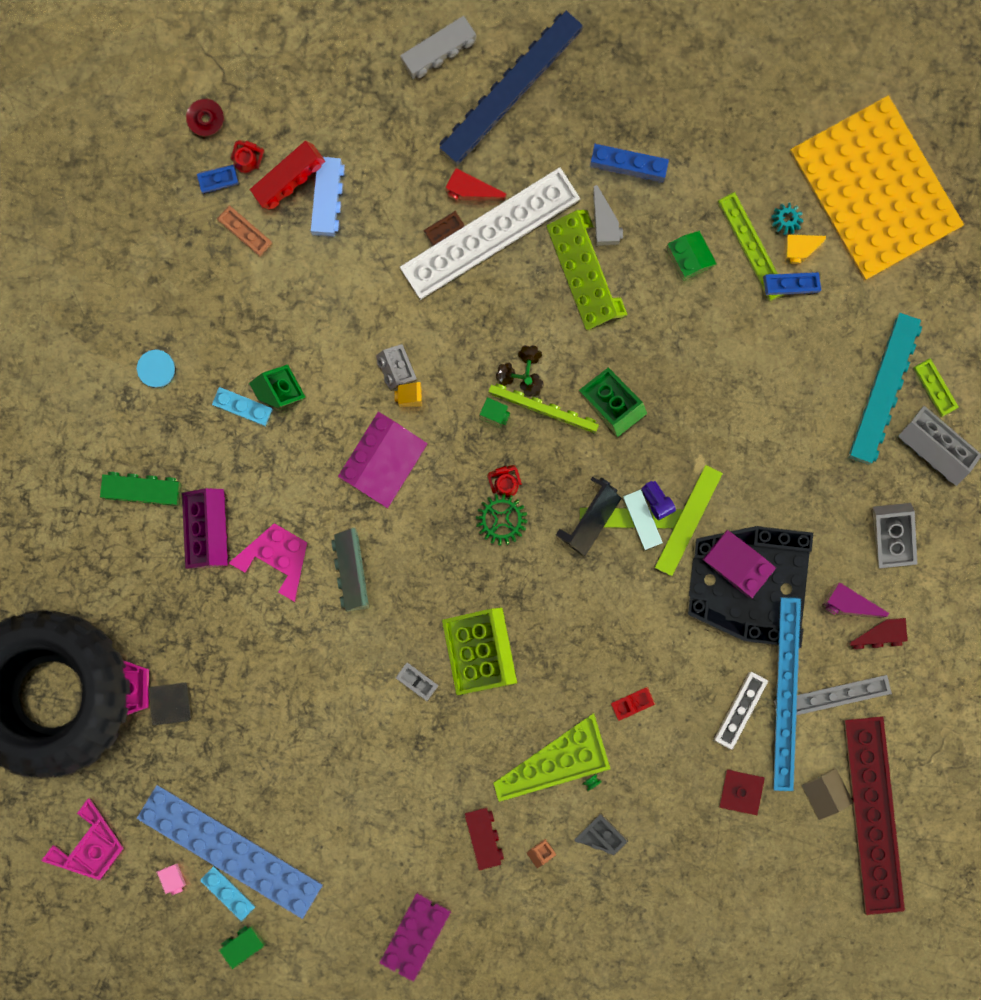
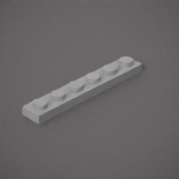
M884 675L797 695L796 715L892 694L888 676Z

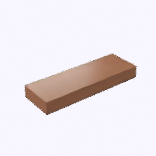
M230 205L217 218V221L259 257L272 244V241Z

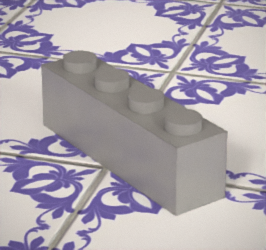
M462 16L400 55L401 62L413 79L416 77L421 78L427 73L428 69L432 67L437 68L447 57L452 58L463 47L468 48L472 46L476 40V33L465 16Z

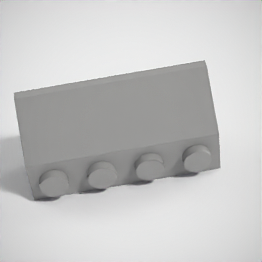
M925 406L919 410L898 436L905 444L914 449L920 457L928 461L934 469L942 473L949 482L956 486L972 471L981 458V454Z

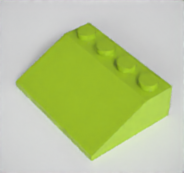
M492 608L442 620L456 696L517 684L503 608Z

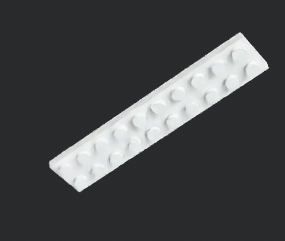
M558 168L400 266V269L421 300L580 201V197L562 169Z

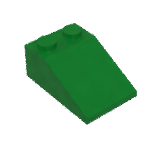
M609 367L579 390L606 426L617 437L647 414L643 402Z

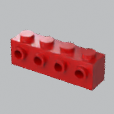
M305 140L249 190L261 207L268 210L273 209L279 205V201L284 197L292 194L294 188L303 184L310 174L318 171L325 160L314 144Z

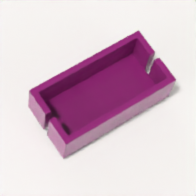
M419 892L416 893L379 962L394 972L396 968L399 969L398 974L413 982L451 913L450 909L437 902L434 907L431 906L432 900Z

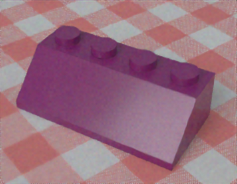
M204 488L182 492L185 569L228 566L224 489Z

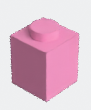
M178 863L157 872L166 894L171 892L174 895L183 891L182 887L186 883Z

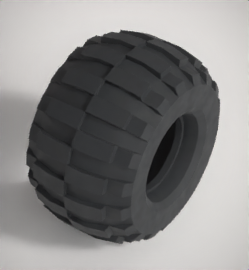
M46 610L27 611L22 615H12L0 621V767L7 769L11 774L39 779L73 774L77 770L88 767L100 759L101 753L106 748H111L119 736L117 731L121 723H125L129 709L125 708L127 694H130L129 679L125 678L123 670L126 666L120 652H116L113 648L112 640L102 630L92 626L89 621L64 612ZM46 662H59L72 668L78 675L81 687L80 704L74 718L67 724L55 728H47L34 723L24 712L20 700L21 686L27 674L36 666Z

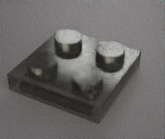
M188 682L148 687L152 726L192 721Z

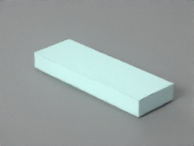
M638 490L623 496L644 550L662 544L663 542L642 491Z

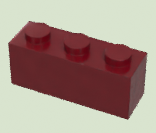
M487 807L464 813L478 869L483 870L502 865L501 860H504L502 848H497L496 841H499L497 829L493 830L491 822H495L492 810L488 811Z

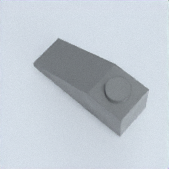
M594 186L596 246L619 245L620 239H623V228H619V222L599 187Z

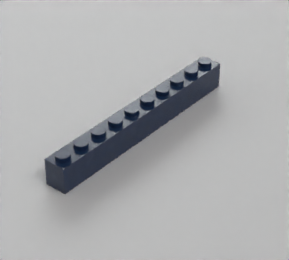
M567 10L555 17L553 20L554 24L550 28L546 27L541 33L542 37L530 44L528 47L529 51L525 55L521 54L515 62L516 65L512 69L508 68L503 74L504 78L492 85L490 88L491 92L487 96L483 95L477 104L479 105L474 110L470 109L465 115L466 119L462 123L459 122L452 129L453 133L449 137L446 136L439 144L440 153L456 167L581 33L583 25Z

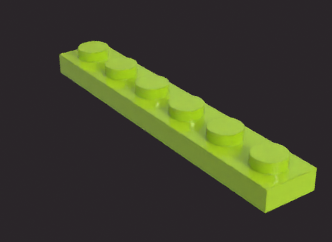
M496 383L495 386H490L489 395L596 434L599 424H596V420L585 417L583 419L578 417L576 412L570 410L567 412L561 411L559 406L551 403L549 406L545 405L541 399L536 397L526 398L524 393L517 390L510 392L506 390L507 387Z

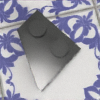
M601 813L574 839L577 843L591 846V848L603 850L611 855H615L628 842Z

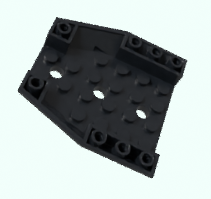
M761 526L730 531L776 567L753 598L742 594L703 560L724 533L696 538L688 594V615L742 641L779 645L780 597L801 598L799 648H802V620L809 554L812 552L814 533ZM706 575L714 576L715 583L709 586L705 583L704 578ZM783 584H789L791 587V592L788 595L781 592Z

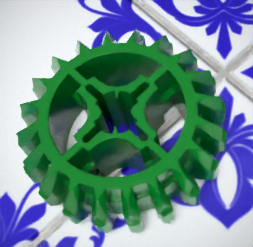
M495 494V501L488 497V505L485 502L481 503L485 509L478 508L477 511L482 516H476V520H482V522L477 523L476 526H483L479 533H487L484 537L485 540L491 536V544H494L495 539H498L499 546H501L502 540H505V544L509 545V538L516 542L514 535L522 536L519 529L522 531L526 530V527L522 526L521 523L526 524L528 520L522 519V517L527 516V512H520L524 509V505L517 507L518 499L514 503L511 502L512 495L509 496L508 500H505V495L502 494V499L498 500V495ZM499 504L509 506L503 512H498L492 508ZM513 510L518 517L516 527L509 521V516ZM488 512L495 519L490 529L485 521ZM508 512L505 518L507 524L502 523L497 525V516H505V514ZM501 527H505L508 530H510L511 533L506 535H498L495 534V531H497Z

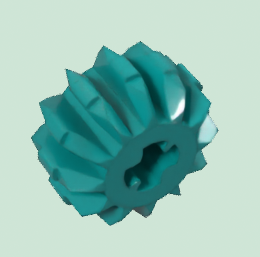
M782 203L780 204V209H774L775 214L771 216V219L775 220L772 226H778L776 232L779 233L782 229L783 235H787L789 230L790 234L793 235L795 229L800 230L801 226L799 224L803 223L804 220L799 218L803 214L802 211L796 212L798 209L797 205L792 209L791 203H788L787 207ZM789 216L790 220L785 222L784 219Z

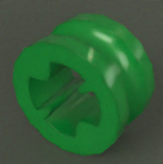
M597 774L582 783L587 786V791H590L602 782L597 779Z

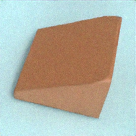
M544 839L530 849L527 855L536 868H539L556 856V853L547 840Z

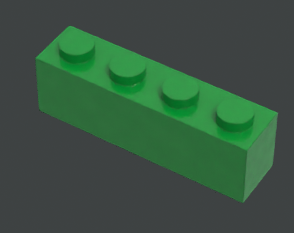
M108 472V475L102 474L100 498L179 506L181 483L176 482L177 478L165 477V480H157V476L146 475V478H138L139 475L129 473L127 477L119 476L120 473Z

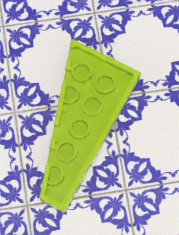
M594 713L495 781L493 784L498 801H504L609 770L610 765Z

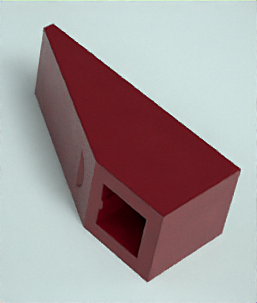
M906 618L883 620L848 642L847 646H852L853 650L864 649V645L871 644L872 648L884 647V643H891V647L903 646V642L908 641Z

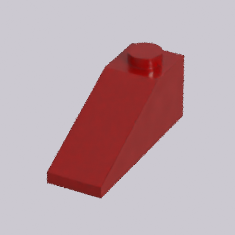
M455 168L445 187V191L448 193L447 196L454 200L505 201L506 193Z

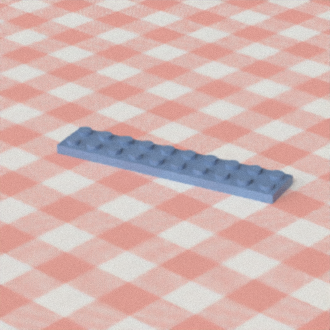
M156 785L136 818L302 919L323 884L159 785Z

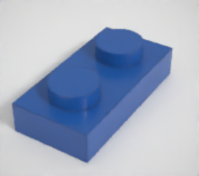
M234 164L197 174L202 193L239 184Z

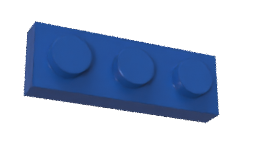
M819 272L769 274L763 276L765 295L819 293L822 291Z

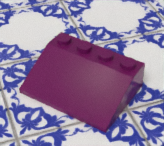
M377 412L338 475V478L388 509L428 443L392 419Z

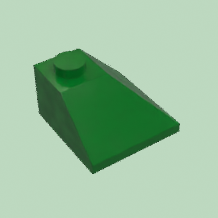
M288 364L263 372L249 383L258 400L276 408L306 398Z

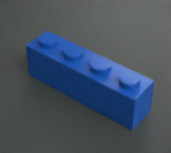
M594 144L590 167L664 183L669 159Z

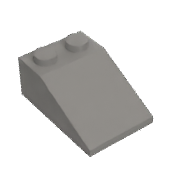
M904 503L873 507L878 567L917 565L915 511L912 504Z

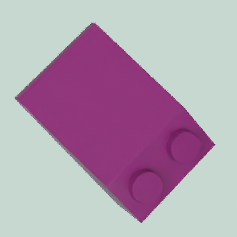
M729 530L724 532L703 559L742 594L750 598L754 597L776 569L762 555Z
M840 582L832 587L822 604L826 606L825 610L833 615L885 618L889 615L887 611Z

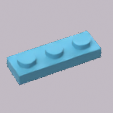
M219 387L212 403L215 407L265 427L273 410L271 407Z
M215 866L200 880L240 921H243L256 907Z

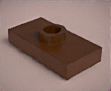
M454 211L424 229L423 232L431 245L434 246L465 227L457 212Z

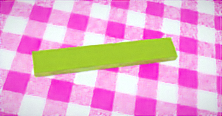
M733 192L717 202L765 292L763 276L778 273L736 193ZM767 295L769 301L781 296Z
M705 465L655 566L656 569L673 576L723 473Z
M580 507L579 522L588 508ZM615 508L603 528H635L627 508ZM649 509L657 529H674L683 509H676V512L661 520H657L651 509Z

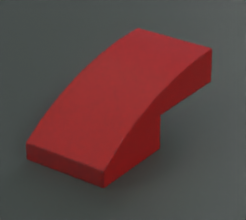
M645 687L611 703L618 721L655 705V701L649 688Z

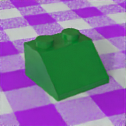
M700 231L684 235L668 243L666 246V250L683 281L717 265Z

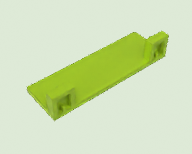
M576 210L548 224L547 229L585 329L589 330L611 319L622 318L627 315L621 297L612 298L591 244L587 230L594 228L588 210Z

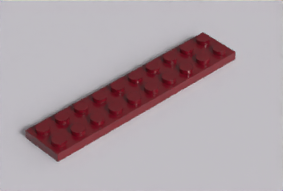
M884 716L844 720L865 915L904 912L905 905Z

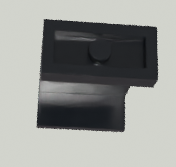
M593 476L591 481L600 490L572 535L561 529L556 533V536L566 545L586 556L622 499L617 494L618 490L611 486L607 480L603 478L598 480Z

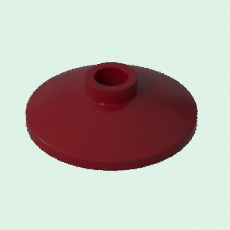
M200 99L192 103L188 108L186 122L193 133L199 136H210L218 132L222 127L224 113L220 105L215 101ZM205 116L209 117L208 122H203L202 119Z

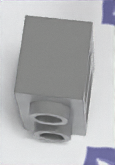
M409 663L405 664L396 679L426 701L430 699L438 688L436 683Z

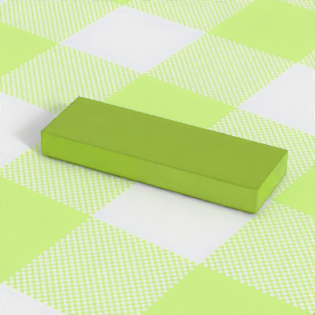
M931 358L913 367L941 417L959 408Z

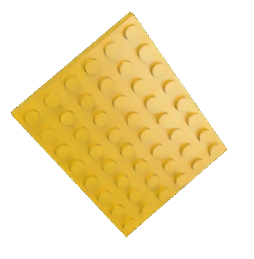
M889 95L790 149L793 158L864 280L871 278L964 226Z

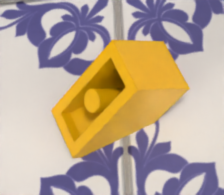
M787 235L785 238V261H790V264H801V261H805L824 243L826 236Z
M421 382L398 385V391H394V397L399 407H422Z

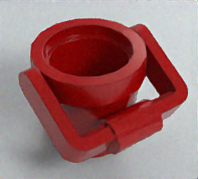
M238 140L234 144L230 159L233 160L237 171L249 174L255 169L259 170L265 151L263 148L258 147L257 144ZM253 151H257L260 153L259 159H257V156Z
M515 465L503 466L487 474L492 493L496 492L501 498L502 494L505 495V499L509 498L510 495L515 496L519 485H522ZM514 470L516 477H514L512 474H508V472ZM498 476L493 486L491 478Z

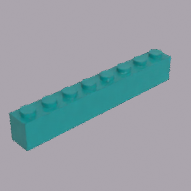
M899 313L896 316L848 458L867 465L872 464L873 461L876 462L880 452L877 450L878 445L883 443L886 435L883 432L885 425L888 426L891 421L892 415H889L891 407L895 408L898 397H895L897 390H901L904 379H901L903 372L908 371L910 365L908 361L909 355H913L916 344H914L915 337H919L922 330L920 319L903 313Z

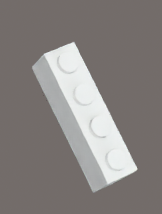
M753 672L747 674L713 741L730 750L733 749L768 680Z

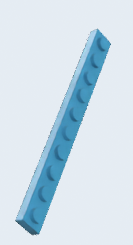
M780 597L774 791L794 790L801 598Z

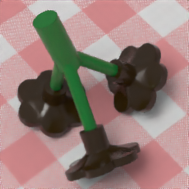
M524 345L518 352V357L522 358L524 363H527L525 373L523 375L515 374L512 364L506 362L499 365L496 379L503 386L511 384L514 378L523 379L520 383V388L524 390V394L526 396H531L532 394L539 395L544 382L538 374L529 375L530 365L539 361L542 357V352L534 345L530 347Z

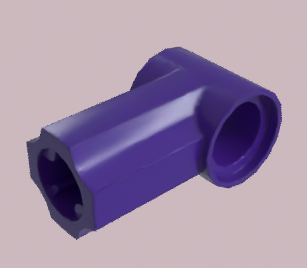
M650 481L641 488L657 520H661L676 512L673 501L670 497L665 496L656 481Z

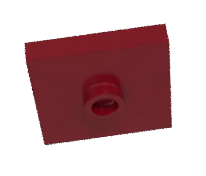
M726 769L719 808L757 816L765 777Z

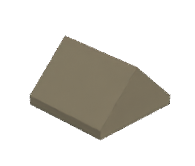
M836 768L801 785L819 820L836 814L853 804V800Z

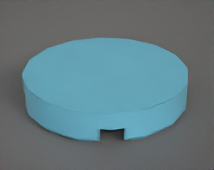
M156 349L144 353L138 360L137 374L140 380L149 387H164L174 377L175 364L166 352Z

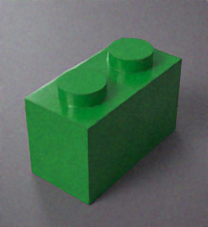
M488 397L479 414V420L500 429L502 424L506 426L510 417L507 405Z
M244 926L237 932L239 936L232 940L229 937L221 943L222 948L219 952L231 969L237 967L266 945L253 926L250 928Z

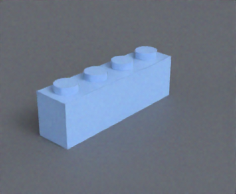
M323 157L325 162L316 171L311 234L335 237V231L338 232L339 220H336V216L341 211V202L338 201V196L343 191V183H340V176H344L345 165L342 164L341 158Z

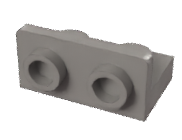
M403 344L382 350L376 355L377 364L381 368L384 381L390 390L395 389L398 385L407 384L417 379Z

